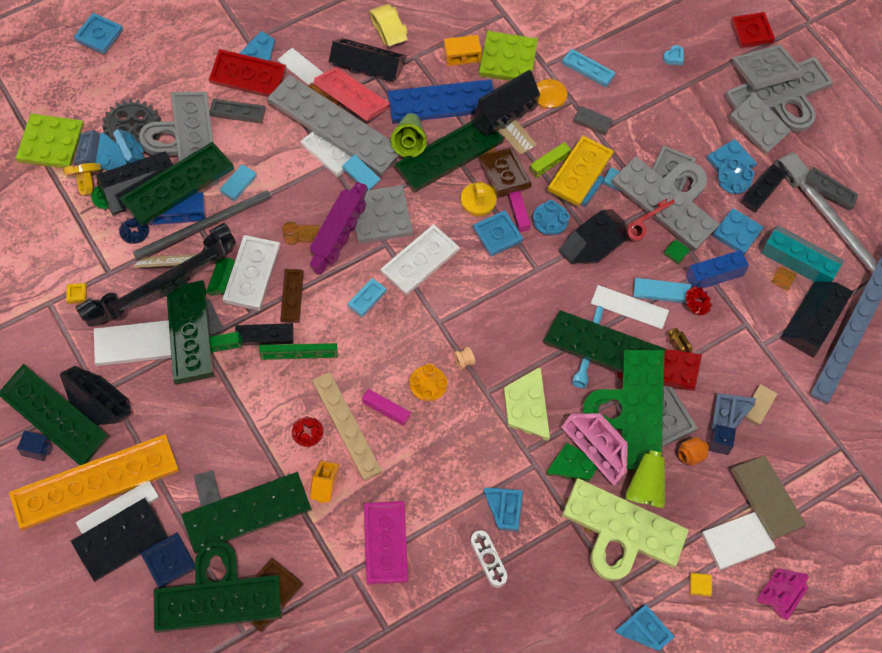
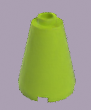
M412 113L405 115L392 132V148L403 157H416L426 148L427 136L420 118Z
M650 450L649 454H644L625 494L626 500L660 508L665 507V458L661 457L662 453Z

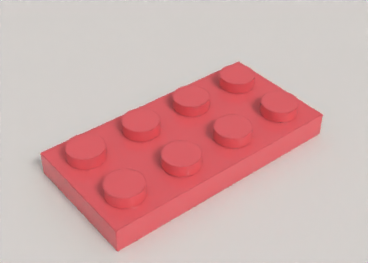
M334 67L314 78L313 84L366 121L389 108V102L338 67Z

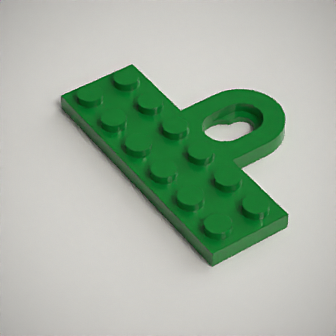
M624 350L623 389L596 390L586 398L584 403V413H599V406L607 404L612 400L621 403L622 413L619 417L610 419L606 415L602 416L615 430H622V437L627 442V470H637L644 454H649L650 450L663 453L664 350Z

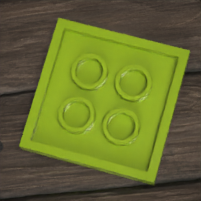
M487 31L479 76L510 81L529 69L533 72L538 38Z
M30 113L16 156L17 162L57 168L72 166L84 127L83 120Z

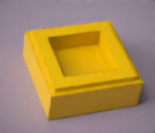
M86 283L67 284V304H77L87 300Z
M691 573L690 595L711 597L712 575Z

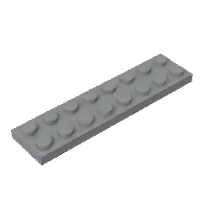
M291 75L267 98L268 103L349 156L356 155L366 166L380 176H383L400 157L392 148L390 139Z

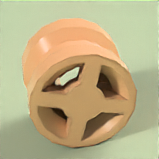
M470 347L464 348L461 352H454V358L460 370L465 369L467 365L472 366L476 364Z

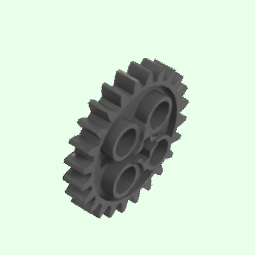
M132 99L129 100V103L122 100V105L116 102V108L110 106V112H106V118H103L104 124H102L104 133L115 142L116 138L113 133L117 129L130 132L139 143V133L142 127L151 122H161V116L158 115L157 109L153 110V105L147 107L146 101L140 104L139 99L135 103H133ZM154 134L152 136L153 140H159V134Z

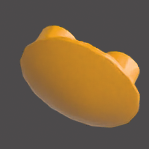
M544 79L537 83L540 93L538 106L541 109L556 108L565 104L568 95L564 84L554 79Z
M429 363L415 369L410 376L409 386L413 395L420 400L435 401L445 394L448 380L441 370Z

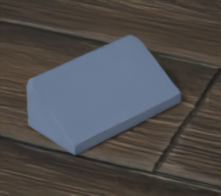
M92 130L80 135L74 160L75 165L96 163L100 134L97 131Z

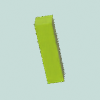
M565 142L530 164L529 171L535 178H538L568 158L572 149Z

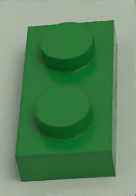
M232 258L217 260L206 293L210 296L224 294L235 264Z

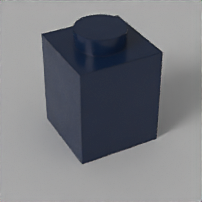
M716 424L711 433L709 451L729 455L734 447L736 428Z
M24 430L17 450L21 456L45 461L46 456H49L51 453L52 443L45 435Z

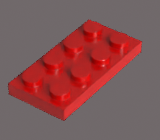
M219 49L209 82L269 97L282 83L287 67L286 64Z
M666 349L664 386L695 391L702 355ZM618 372L617 378L623 379L624 374Z

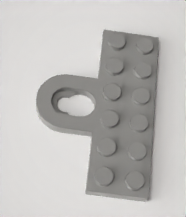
M816 57L797 63L804 70L803 77L754 90L749 83L726 91L725 97L733 109L736 110L755 93L791 131L803 132L813 125L816 117L815 110L806 96L831 87L833 81ZM790 103L797 105L803 116L800 118L795 117L786 110L785 105Z
M207 91L171 92L173 121L151 122L143 126L139 133L141 148L150 155L166 151L168 156H178L179 162L212 142L213 135ZM159 133H168L175 137V141L171 144H164L153 140L152 136ZM218 179L209 185H218Z
M635 156L612 179V184L647 213L659 208L657 204L667 199V202L674 200L673 206L653 218L693 251H696L720 225L693 203L703 192L707 183V175L698 164L692 162L680 163L662 178ZM684 177L692 178L693 183L689 191L680 192L675 188V181Z

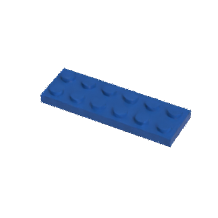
M492 80L388 91L392 124L400 123L403 117L410 113L416 114L420 121L475 115L479 98L494 90Z

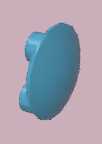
M732 158L720 166L717 179L725 191L731 194H740L750 188L753 182L754 171L747 163L737 158Z
M548 200L546 203L539 205L533 214L535 227L547 235H557L563 232L568 226L570 218L566 209L554 200Z

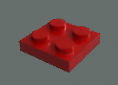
M765 12L732 17L731 23L741 48L774 43L775 37Z

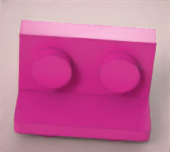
M778 568L762 590L757 601L761 604L770 605L781 619L788 620L809 588L805 584L809 576L805 573Z

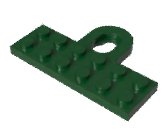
M221 541L210 542L204 545L197 553L195 558V585L154 589L155 633L282 619L280 576L239 579L237 555L230 545ZM215 556H219L222 559V564L226 567L225 577L218 582L210 581L207 576L210 561Z

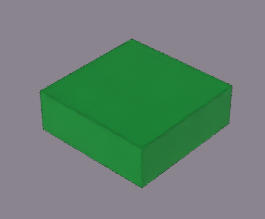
M675 239L665 250L664 255L679 265L688 255L690 249Z

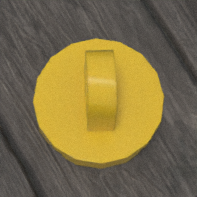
M99 163L80 164L76 167L68 166L63 169L64 176L76 175L78 191L81 195H90L92 193L91 173L102 171L101 164Z
M483 182L469 184L461 193L462 208L472 216L482 217L490 214L497 203V195L494 189Z

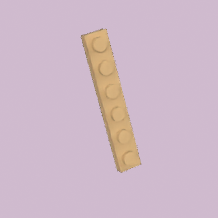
M329 372L313 379V385L363 481L365 482L381 474L382 470L331 373Z

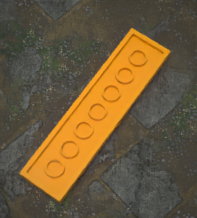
M164 434L10 491L9 496L19 529L23 531L127 492L150 481L151 483L179 472L167 436Z

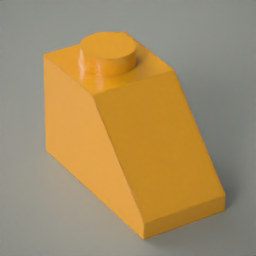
M320 460L313 475L310 499L316 500L319 503L331 502L339 473V463Z

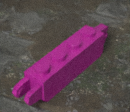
M356 182L350 191L346 189L341 191L310 246V250L314 255L311 259L312 261H310V266L317 275L323 274L328 265L332 266L340 256L343 245L348 242L349 235L352 229L356 227L359 216L365 211L366 202L364 198L368 190L367 185Z

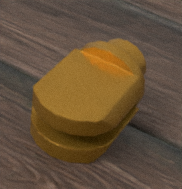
M673 328L668 332L669 342L675 350L692 353V346L683 331L679 332L678 328Z

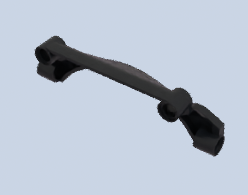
M226 223L218 225L209 231L210 234L203 241L204 248L197 255L121 298H118L116 293L105 294L101 300L89 298L75 306L78 314L88 326L103 323L110 318L116 319L122 316L124 311L153 302L172 293L189 281L211 260L222 259L225 253L235 245L236 241Z

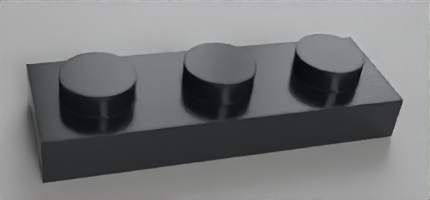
M772 164L742 199L741 203L757 212L786 178L788 173Z
M293 323L235 325V332L238 331L242 336V346L294 344Z

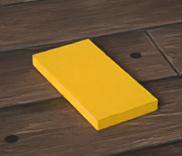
M582 135L548 186L547 191L580 207L612 158L614 151Z

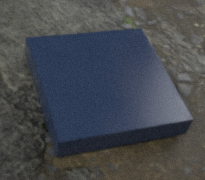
M178 532L140 552L159 589L195 570V564Z

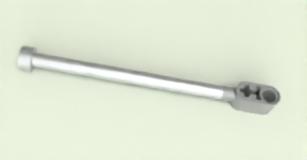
M791 152L776 160L775 165L788 173L785 178L788 184L793 188L800 186L873 274L878 262L816 189L805 183L809 169L801 159Z

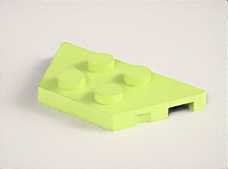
M537 368L504 387L508 427L516 430L520 429L530 435H538L543 437V440L549 441L550 434L541 368Z

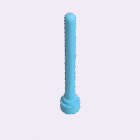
M602 306L596 308L593 318L594 323L600 324L604 310ZM582 358L579 372L573 376L572 384L575 387L586 388L589 378L586 373L590 361Z

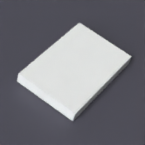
M311 132L300 141L301 146L336 177L345 172L342 169V165L351 156L314 132Z
M755 512L706 530L701 534L719 571L776 548Z

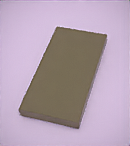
M766 456L733 467L731 470L771 540L806 526L805 521Z

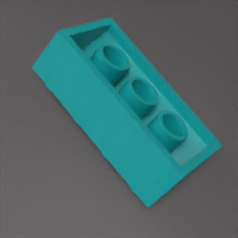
M779 225L774 229L761 253L813 282H832L844 262L843 259Z

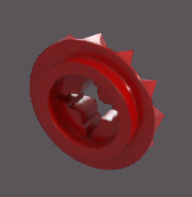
M694 286L685 295L688 308L699 316L710 312V308L713 306L710 302L712 298L707 295L708 291H703L702 287L697 288Z
M306 416L302 419L299 418L293 424L291 432L294 441L298 445L311 447L321 441L324 431L321 422L316 418ZM304 426L308 429L313 428L311 429V436L307 433L303 434Z

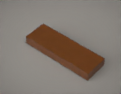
M285 269L281 322L300 323L304 270Z

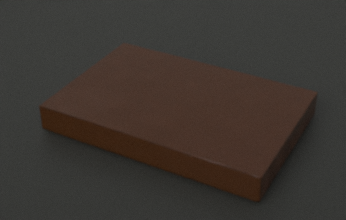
M513 148L479 156V162L497 197L532 187V182Z
M271 558L254 578L280 576L283 610L304 584L276 560ZM273 620L249 623L262 633Z

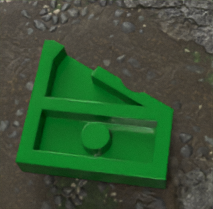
M567 442L547 470L546 475L551 477L552 475L563 476L565 479H581L590 482L598 467L585 453Z

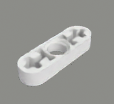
M481 530L474 532L471 537V546L489 584L494 588L503 587L507 581V572L489 535ZM477 537H480V539H485L483 542L485 550L482 551V546L480 543H475L477 541ZM486 554H491L494 556L495 561L492 564H486L483 561V557ZM495 567L498 576H503L501 578V582H498V580H493L495 575L493 568Z

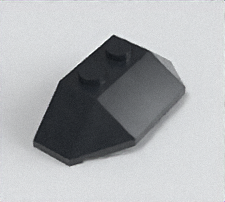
M613 209L601 210L574 230L559 249V253L570 264L599 263L625 242V221Z
M73 366L60 373L69 402L96 425L115 424L131 415L129 399L102 376L90 371L81 370L77 366Z

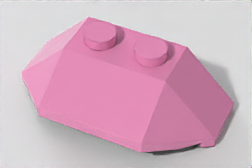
M601 413L571 414L561 428L614 486L617 485L627 472V442Z

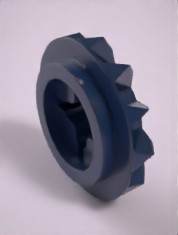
M127 217L125 222H121V227L119 228L120 237L130 244L140 243L149 234L148 223L141 227L134 218L129 219ZM137 226L138 231L131 232L130 228H135Z

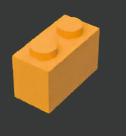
M478 35L444 39L443 50L447 66L481 62L482 51Z

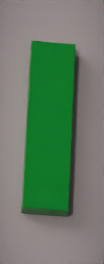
M337 343L259 345V354L261 360L337 358L338 346Z

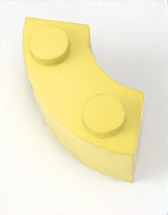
M386 4L369 10L373 26L379 32L384 45L391 46L408 40L406 36L408 34L405 25H402L395 7Z

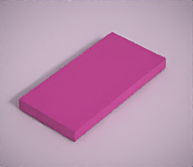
M405 502L364 503L367 585L408 583Z

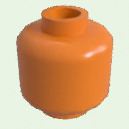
M698 437L682 442L678 450L679 459L682 463L689 466L705 461L708 457V444Z

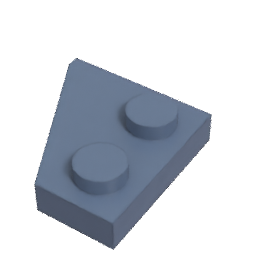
M718 393L712 431L716 424L737 429L755 405L756 398Z

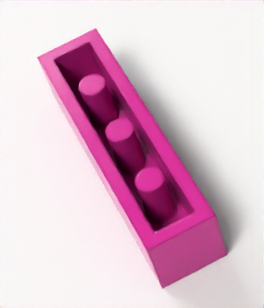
M517 191L507 194L518 231H530V222L521 192Z
M370 389L362 397L363 404L402 426H405L410 418V411Z

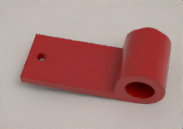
M667 199L657 204L659 208L632 222L627 229L629 240L633 242L641 241L646 234V227L643 222L674 205L675 201L667 202Z

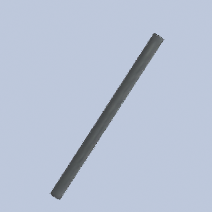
M268 190L137 249L133 251L136 260L260 204L270 199L271 195Z

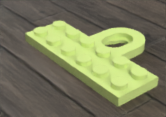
M581 479L575 481L562 517L599 533L591 553V565L599 577L608 581H617L625 577L633 566L637 552L672 568L676 567L689 531L687 528ZM612 541L618 542L624 549L622 559L618 560L614 566L608 565L605 560L606 546Z

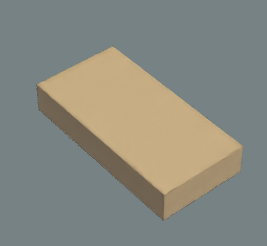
M760 384L753 398H756V403L744 419L759 427L777 393Z

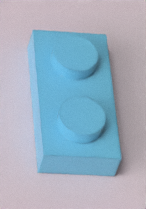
M372 278L348 303V308L363 318L387 292V288Z

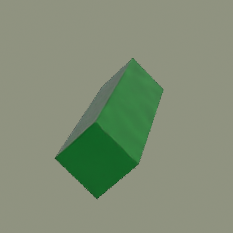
M238 331L210 336L212 353L242 347V336Z

